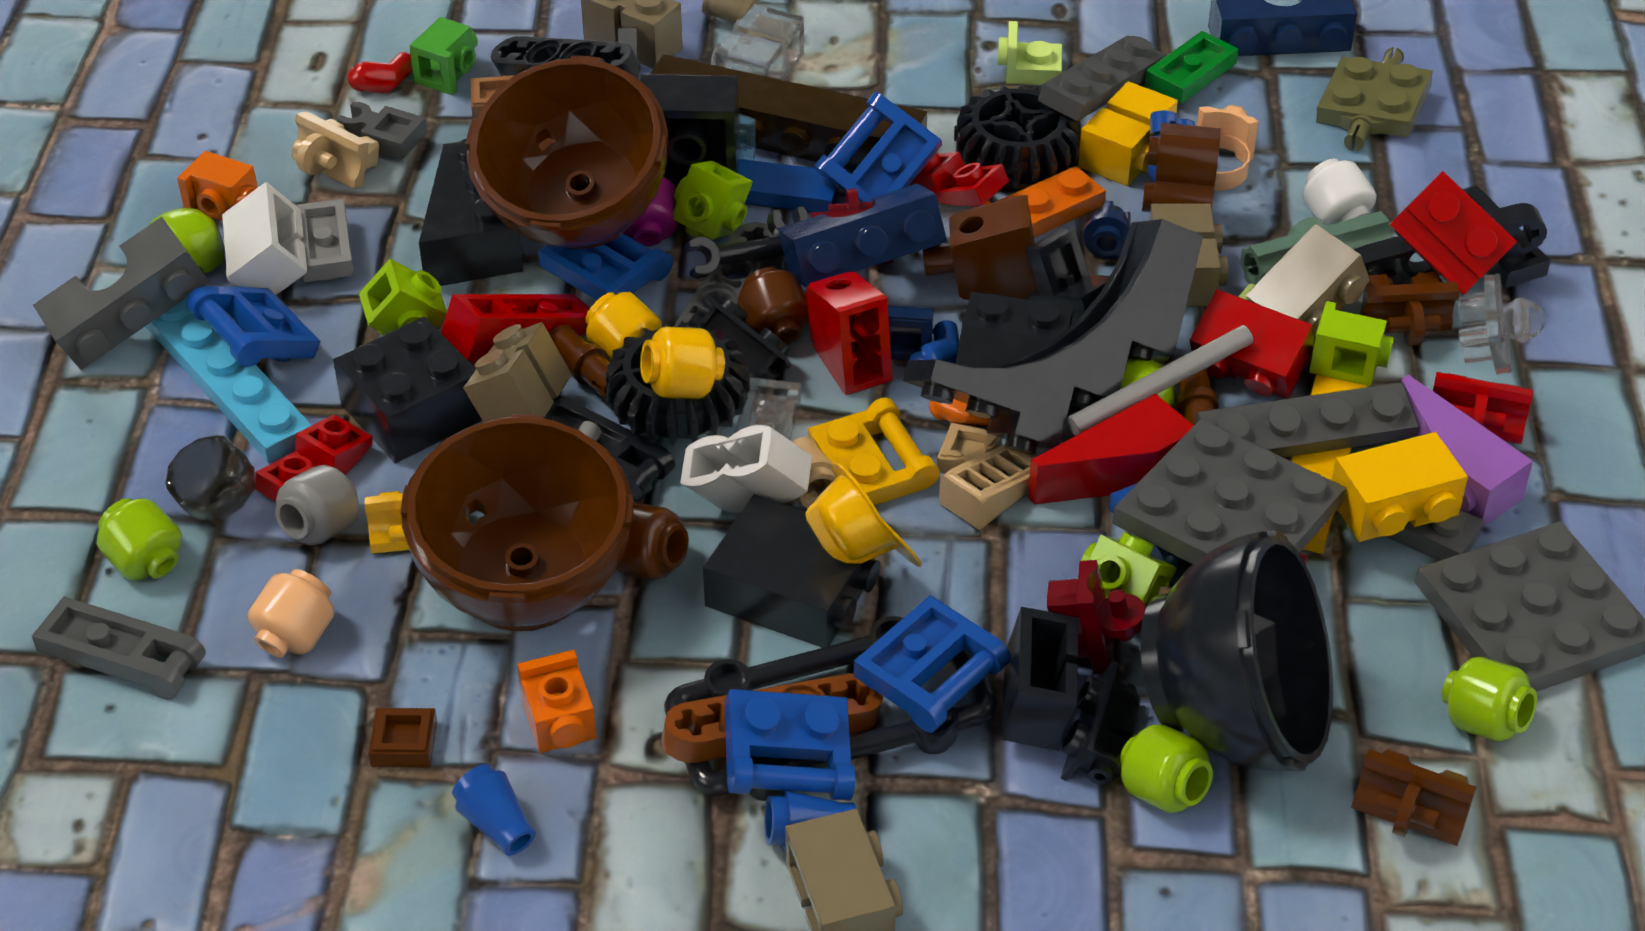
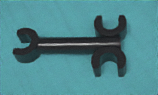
M804 206L797 207L792 211L794 223L809 219ZM774 210L767 218L768 229L774 237L716 245L709 238L695 237L684 245L685 252L700 251L706 258L705 265L695 266L689 271L690 277L696 279L704 278L713 272L718 265L778 256L783 257L778 262L777 268L788 271L778 233V228L786 226L782 222L780 210Z

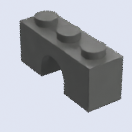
M160 217L119 245L127 258V267L121 278L113 285L102 290H89L77 276H74L33 304L55 341L80 370H83L180 303L194 289L209 283V280L163 217Z

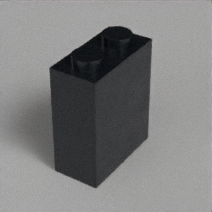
M753 494L703 567L705 606L821 648L830 646L839 630L846 631L851 625L856 612L857 601L863 591L869 593L874 588L880 572V561L872 558L861 564H852L833 558L822 547L807 523L806 511Z

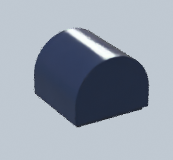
M888 305L891 359L909 360L913 353L921 351L923 345L933 342L934 308Z

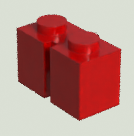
M1216 289L1189 340L1191 352L1237 327L1245 325L1252 333L1253 343L1209 366L1208 375L1216 378H1224L1226 375L1233 379L1239 376L1245 379L1244 384L1247 388L1259 395L1270 397L1275 394L1289 399L1313 353V325Z

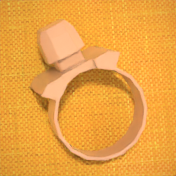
M1231 104L1222 110L1205 106L1199 107L1197 126L1221 128L1219 148L1235 152L1234 156L1243 163L1242 167L1233 171L1216 172L1214 190L1217 191L1233 189L1241 185L1247 179L1249 162L1254 158L1259 121L1254 117L1247 116L1245 109L1240 106Z

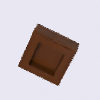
M376 708L368 753L371 767L430 768L437 728L436 709Z

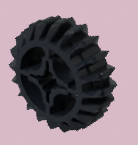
M1020 84L1017 89H1008L1006 86L1001 85L999 91L994 92L990 89H984L982 97L972 96L968 105L961 106L960 114L957 117V125L954 126L956 152L959 151L965 165L971 163H980L981 166L1002 164L1009 179L1008 184H1013L1016 190L1019 184L1032 186L1076 165V159L1079 157L1081 123L1038 101L1040 87L1029 90L1023 89Z
M682 320L677 327H686ZM661 322V323H660V326H659V329H660L661 327H667V326H666L664 323ZM700 323L699 325L694 327L706 330L704 323ZM641 328L638 338L625 337L623 347L613 350L610 364L607 365V372L605 374L607 401L611 405V411L615 412L619 424L628 425L633 435H640L646 432L652 443L661 437L669 438L672 445L675 444L678 438H689L692 442H695L700 434L716 435L719 426L732 427L735 416L743 414V409L748 399V392H750L748 362L745 360V353L740 352L736 340L725 339L722 329L709 333L714 339L715 346L722 348L724 351V374L721 380L714 381L711 391L699 399L664 398L653 391L651 384L643 381L640 366L642 347L646 340H652L654 333L658 330L650 331L646 328Z

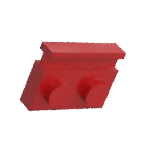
M1441 171L1388 225L1446 282H1456L1461 296L1465 295L1517 243L1502 226L1444 171Z

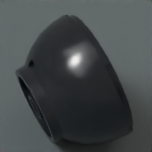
M1272 530L1267 532L1259 531L1237 537L1205 554L1184 572L1169 593L1157 595L1147 605L1140 635L1141 662L1146 690L1151 706L1161 725H1166L1196 739L1217 756L1240 766L1260 770L1304 771L1306 766L1313 763L1321 755L1328 741L1332 721L1333 670L1329 637L1322 606L1310 572L1295 546L1288 541L1287 536Z

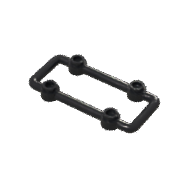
M898 616L884 617L873 624L869 636L747 667L744 663L734 659L719 660L707 668L704 679L680 685L667 695L664 703L665 715L675 705L724 696L728 694L729 689L752 691L853 664L854 660L903 618ZM964 649L951 660L956 671L973 655ZM985 677L968 692L972 703L949 709L947 711V720L932 733L921 730L911 719L850 736L851 760L913 743L920 750L928 754H941L945 752L956 741L958 731L979 726L989 721L994 715L997 702L987 678ZM750 756L753 764L812 768L827 767V761ZM709 760L697 763L684 762L690 778L698 790L712 796L731 794L727 786V770L714 772ZM751 789L749 794L757 800L766 801L768 796H779L783 790Z

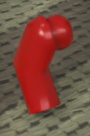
M400 52L389 63L360 62L348 72V83L356 91L387 94L393 91L413 72L411 55L406 52Z

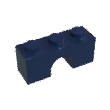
M1211 0L1208 28L1212 36L1238 48V56L1351 51L1357 11L1352 0H1299L1298 4L1292 6H1277L1265 0Z
M914 184L871 198L873 207L858 214L845 217H829L826 214H821L778 228L788 271L794 274L800 284L807 288L810 283L846 272L863 270L948 242L936 194L919 184Z

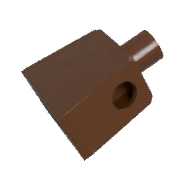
M1028 194L954 213L949 217L950 243L939 244L922 250L926 276L955 273L959 297L964 300H969L971 291L1029 300L1028 294L1038 289L1025 250L1035 244Z

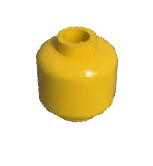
M609 292L600 297L589 309L585 318L588 324L586 336L589 343L597 344L604 349L608 355V361H611L613 350L623 347L625 337L638 338L641 328H646L650 331L658 330L662 321L633 293L620 292L614 294Z
M661 327L654 333L652 340H646L643 344L640 361L642 379L645 383L651 384L653 391L657 395L664 398H703L711 391L714 381L721 380L725 369L724 351L722 348L715 346L714 339L705 329Z

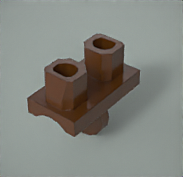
M1437 272L1418 273L1412 277L1411 284L1394 285L1392 279L1387 274L1369 275L1370 281L1366 284L1363 291L1360 315L1386 320L1384 333H1404L1408 346H1420L1423 343L1425 331L1452 329L1453 309L1460 294L1456 282H1442Z
M1369 749L1363 763L1361 777L1351 808L1394 823L1392 833L1404 838L1408 829L1457 846L1461 839L1477 787L1469 784L1466 776L1449 770L1437 773L1412 764L1407 755L1390 749L1385 750L1383 753Z

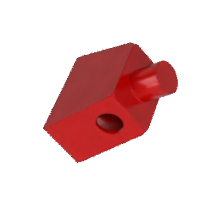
M846 272L810 283L806 288L811 343L845 395H849L893 381L887 297L856 272ZM852 346L856 348L855 353L852 351Z

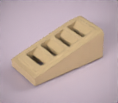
M1005 444L960 464L940 477L939 504L978 530H981L1028 493L1031 459L1035 458V456L1004 448ZM1002 469L1012 476L1008 477L999 470ZM991 478L992 480H994V481L997 482V483H993L992 481H990V480H988V479Z

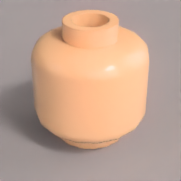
M293 569L290 574H274L268 580L247 614L251 627L257 633L254 638L255 643L264 651L279 658H283L287 651L301 655L310 652L335 614L333 604L329 599L331 595L330 589L318 578L299 569Z

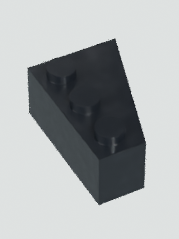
M466 139L443 144L419 239L422 270L432 275L440 286L523 272L519 234L506 226L487 208L471 180L466 158Z

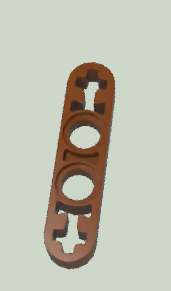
M843 674L752 690L847 697L849 734L871 729L877 723L883 700L881 694L855 678L854 674ZM727 695L684 702L673 706L667 712L661 738L662 746L667 754L678 761L686 763H697L726 757L724 700Z

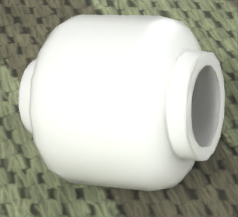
M1328 159L1314 167L1306 177L1307 184L1304 187L1303 199L1314 216L1321 219L1325 225L1368 215L1375 205L1377 194L1359 167L1352 161Z

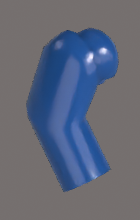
M949 320L938 322L933 328L934 341L923 345L921 351L913 353L909 359H937L956 364L960 340L957 324Z

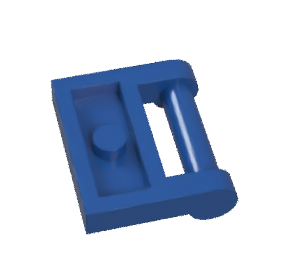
M876 91L865 103L868 108L828 157L822 155L814 165V168L824 178L845 192L846 189L857 188L859 202H869L871 198L908 187L942 146V141L938 136ZM882 120L892 124L852 174L844 169V166Z
M624 233L604 245L589 249H571L546 245L538 251L540 267L596 300L609 292L614 294L620 292L634 293L652 279L661 281L669 274L673 265V258L667 252L660 248L651 250Z
M201 286L194 289L186 299L187 309L198 320H206L230 346L231 355L241 366H253L262 358H271L282 362L290 361L292 358H315L321 341L269 288Z
M930 595L854 660V677L908 712L913 722L921 730L932 733L947 720V711L989 673H999L1010 663L1011 653L999 638ZM963 649L973 655L933 693L930 694L921 688Z
M729 689L724 700L727 786L729 793L749 794L751 789L829 793L832 800L850 801L855 790V768L851 764L847 697ZM750 756L827 761V768L753 764Z

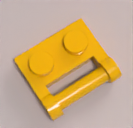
M891 398L877 399L865 411L808 428V437L816 442L818 448L833 463L838 462L848 470L866 492L873 505L925 490L935 484L940 476L939 468L933 459L922 454L900 421L901 412ZM883 432L905 468L894 471L871 436Z

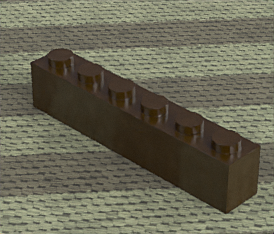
M665 54L662 55L650 73L738 76L740 145L815 162L822 155L828 157L868 108L865 104L868 98ZM896 105L927 128V111ZM882 120L844 168L855 170L892 124Z

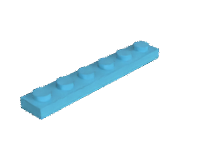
M187 298L145 326L268 464L295 451L296 433L312 425L256 365L244 367L234 359L230 353V346L206 320H198L187 309Z

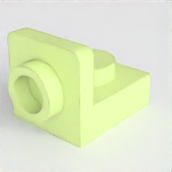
M1009 21L1008 38L999 37L997 65H1006V84L1043 85L1045 82L1061 74L1062 44L1044 41H1033L1031 43L1017 42L1018 21Z

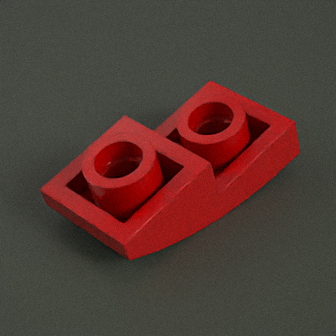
M959 151L941 154L936 152L909 186L919 184L934 192L938 203L955 206H983L1009 182V179L1002 164L981 166L980 163H971L965 165Z
M335 414L296 433L295 452L256 471L255 490L276 502L278 491L287 480L312 467L327 465L338 469L346 475L373 444V436Z

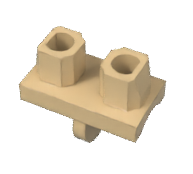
M307 111L297 113L295 122L298 126V137L293 143L291 158L296 160L298 168L309 175L323 173L353 189L363 186L365 171L377 166L378 141L368 136L358 137L346 131L343 124L333 119L323 120Z

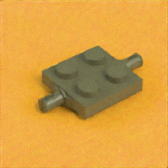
M1390 47L1385 51L1382 62L1371 61L1364 57L1350 58L1342 56L1317 106L1316 123L1340 126L1349 130L1344 139V145L1351 151L1354 144L1355 151L1361 150L1367 136L1370 134H1389L1409 138L1432 86L1433 70L1416 68L1410 64H1401L1404 60V53L1399 48H1396L1393 55L1394 47Z

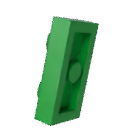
M1200 31L1147 69L1145 86L1163 95L1177 99L1178 103L1182 104L1237 64L1239 49L1204 31Z

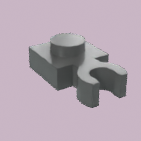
M352 102L350 104L352 118L342 115L337 117V122L343 124L346 131L358 137L368 136L378 141L379 152L401 159L428 133L425 117L385 106L377 113L371 111L370 106L365 103Z

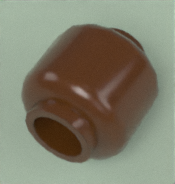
M767 267L755 271L745 280L737 300L738 306L748 315L745 319L746 325L758 334L763 328H766L785 344L797 340L809 322L807 297L798 278L789 271Z
M633 503V518L626 552L616 570L625 575L656 580L666 578L678 568L687 555L689 545L688 533L678 515L665 507Z

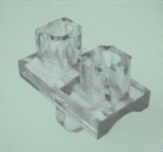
M1500 275L1484 276L1485 292L1467 294L1458 298L1459 317L1463 328L1459 330V339L1464 362L1469 364L1493 360L1496 375L1511 373L1510 338L1524 343L1541 333L1545 324L1544 312L1537 303L1525 298H1516L1513 302L1505 304L1502 302Z

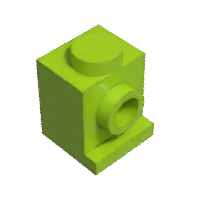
M1326 301L1316 333L1309 373L1372 386L1377 366L1387 368L1394 337L1384 335L1387 321L1335 310L1336 303Z

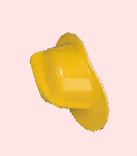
M838 462L833 463L832 470L836 479L817 497L816 501L808 507L805 513L806 521L822 547L833 558L852 564H861L895 549L915 566L921 567L920 559L881 518L856 479Z

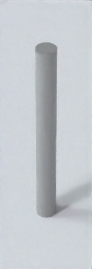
M1245 325L1237 327L1067 417L1069 429L1076 436L1147 397L1168 389L1253 343L1252 333Z

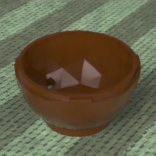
M571 56V58L536 65L513 76L503 84L481 108L476 119H472L465 144L471 180L487 208L506 226L533 242L571 249H589L604 245L622 235L643 215L655 199L667 167L669 139L663 110L651 89L634 75L612 64L602 62L601 58ZM547 138L555 140L544 151L539 148V144ZM582 186H588L584 190L576 191V189Z
M511 414V417L498 418L473 425L448 437L423 460L410 478L408 485L404 487L401 504L402 529L416 567L439 597L459 611L498 629L534 631L565 619L573 611L588 603L608 583L626 552L633 518V495L622 467L605 447L580 430L554 420L545 419V416ZM476 511L483 513L484 516L479 518L473 526L467 519L469 515ZM518 563H528L526 565H516Z

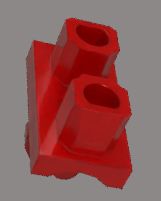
M1436 372L1433 392L1502 440L1522 444L1533 397L1532 389L1478 380L1451 373Z

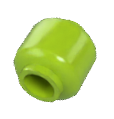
M125 498L114 503L101 516L98 522L97 546L100 552L125 578L139 581L151 576L154 579H158L168 574L176 566L179 560L177 552L182 543L181 530L154 501L146 498L134 500Z
M1474 657L1467 660L1458 671L1453 670L1448 674L1442 689V700L1445 704H1448L1449 719L1455 727L1495 742H1501L1510 739L1516 733H1523L1529 727L1537 706V693L1531 687L1527 674L1520 668L1485 657Z
M1166 725L1148 726L1136 736L1130 738L1121 752V778L1126 791L1166 813L1181 812L1189 806L1198 804L1206 796L1211 786L1213 769L1206 748L1196 739Z

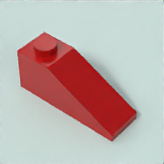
M452 294L441 334L475 367V363L481 357L488 354L493 347V338L504 329L519 324L524 329L542 322L548 333H550L555 327L567 324L579 336L585 334L588 326L585 318L590 307L574 294Z
M1155 393L1031 459L1028 499L1036 505L1110 496L1111 493L1138 483L1194 425Z

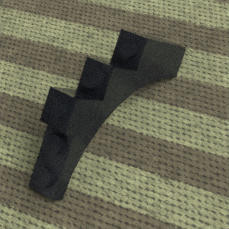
M1164 219L1132 222L1120 258L1101 293L1076 323L1048 345L1015 361L986 368H971L937 359L908 360L903 382L921 387L920 396L925 399L944 404H952L953 399L966 403L965 411L967 413L990 419L986 433L1005 439L1004 448L1028 455H1036L1037 448H1054L1061 442L1069 406L1086 408L1120 390L1128 357L1150 361L1152 357L1174 356L1203 235Z

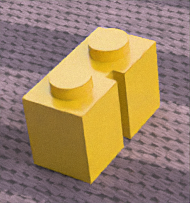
M1128 81L1107 102V109L1102 107L1081 129L1078 167L1128 187L1142 171H1148L1150 114L1161 110L1176 113L1178 100Z
M1436 432L1337 457L1332 481L1346 487L1343 504L1339 507L1338 511L1358 542L1380 536L1394 535L1404 530L1409 521L1414 527L1432 522H1443L1451 517L1458 516L1468 480L1467 474Z

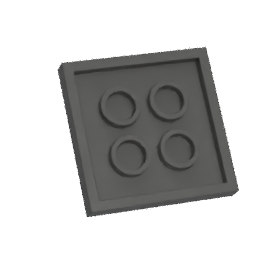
M1200 419L1114 507L1112 524L1192 564L1213 549L1237 537L1259 531L1276 530L1288 537V541L1300 553L1343 504L1346 487Z
M1562 521L1418 568L1415 584L1472 657H1485L1520 668L1527 674L1530 685L1536 692L1645 654V618Z

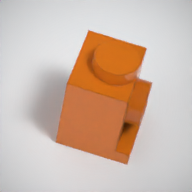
M204 151L177 177L183 208L199 209L207 216L222 221L223 213L258 188L253 165L209 151Z
M575 649L517 663L522 704L539 754L559 748H570L579 743L597 739L594 707L578 666Z

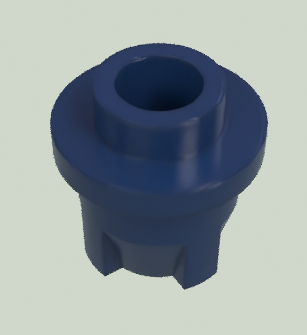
M1113 201L1103 202V207L1095 215H1092V218L1084 228L1083 241L1088 251L1102 259L1119 258L1131 224L1130 211L1124 212L1123 209L1115 206Z

